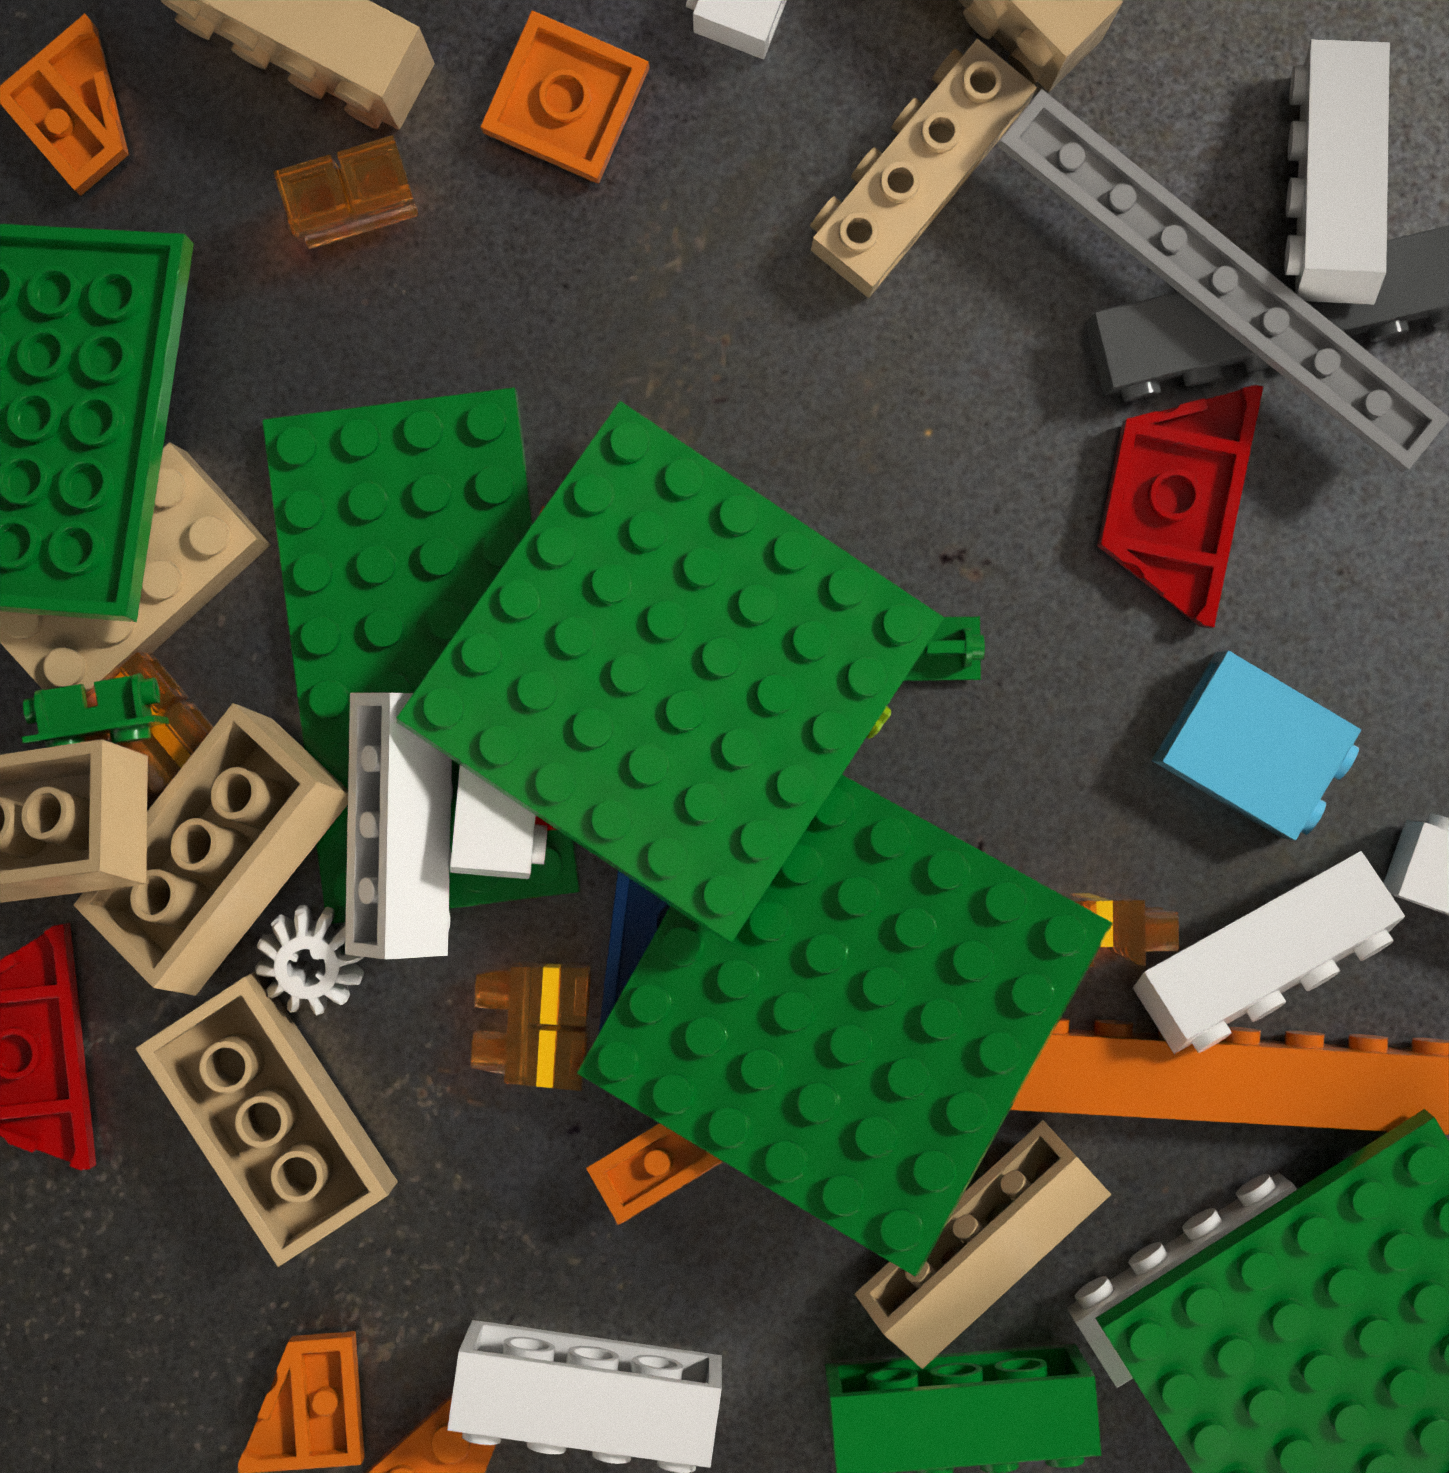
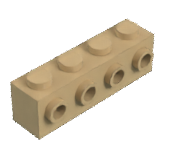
M978 38L965 54H962L955 48L946 57L932 77V80L938 84L937 88L924 103H921L917 98L910 101L891 127L898 134L883 153L876 147H873L851 175V178L858 183L843 202L833 196L810 225L817 232L813 237L811 251L868 298L872 296L1025 110L1037 89L1034 84Z
M1042 1120L964 1192L918 1276L914 1277L889 1261L854 1295L881 1332L923 1369L1112 1194L1047 1123Z

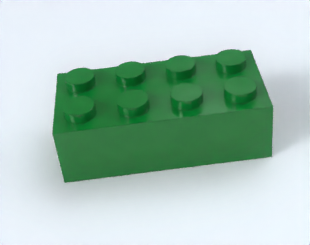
M1076 1343L938 1354L923 1369L909 1357L825 1364L830 1438L836 1473H894L914 1471V1473H953L956 1467L980 1466V1470L988 1473H1006L1018 1469L1019 1462L1045 1460V1464L1048 1466L1069 1468L1083 1464L1085 1461L1084 1457L1102 1456L1095 1375Z

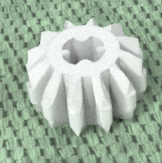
M307 905L298 906L295 911L294 922L288 917L279 914L271 923L275 935L264 934L258 941L257 948L268 957L259 960L255 966L256 974L263 977H276L266 989L268 998L278 997L284 991L290 994L291 997L287 1002V1010L290 1013L297 1012L304 999H308L310 1008L316 1016L324 1013L327 1007V997L334 1003L343 1005L350 996L347 985H359L364 976V971L354 964L364 957L345 955L346 922L338 929L331 926L335 910L330 907H326L323 910L318 921L313 920L311 910ZM304 949L310 950V955L313 959H323L318 970H312L309 960H299Z

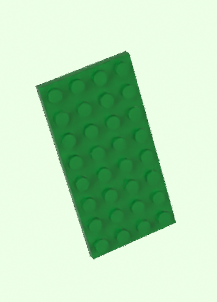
M515 387L262 419L304 749L347 789L350 693H414L534 523L518 396ZM452 760L451 782L453 786L450 819L451 852L460 764ZM348 805L316 844L324 909L330 907L335 910V916L331 924L346 922ZM558 830L547 831L544 865L531 864L529 879L461 874L449 871V909L581 891L575 843Z

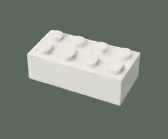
M472 1320L458 1352L447 1430L462 1432L464 1440L481 1445L499 1444L501 1438L525 1441L529 1449L544 1454H562L566 1452L567 1447L592 1451V1456L595 1459L607 1463L623 1464L630 1462L631 1457L657 1460V1465L660 1468L677 1473L694 1472L696 1466L710 1468L722 1390V1355Z

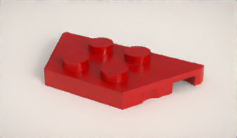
M1251 385L1243 387L1234 392L1207 399H1198L1163 411H1154L1127 418L1122 422L1097 546L1194 623L1203 628L1210 629L1215 627L1264 386Z
M69 922L50 927L44 931V934L0 960V1137H3L8 1144L32 1153L38 1150L71 1162L69 1166L72 1168L89 1170L96 1166L71 926Z

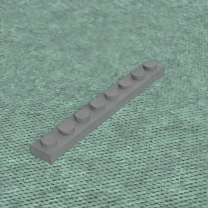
M1043 89L1039 91L998 144L1000 149L1401 472L1407 471L1413 466L1449 421V417Z

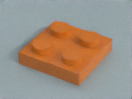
M532 10L481 124V130L485 135L599 184L650 69L649 61Z

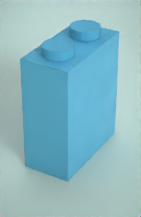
M1227 650L1214 654L1151 761L1276 836L1296 841L1301 832L1305 835L1309 834L1321 819L1326 808V802L1321 800V797L1333 777L1340 780L1353 765L1359 752V748L1354 745V742L1362 729Z

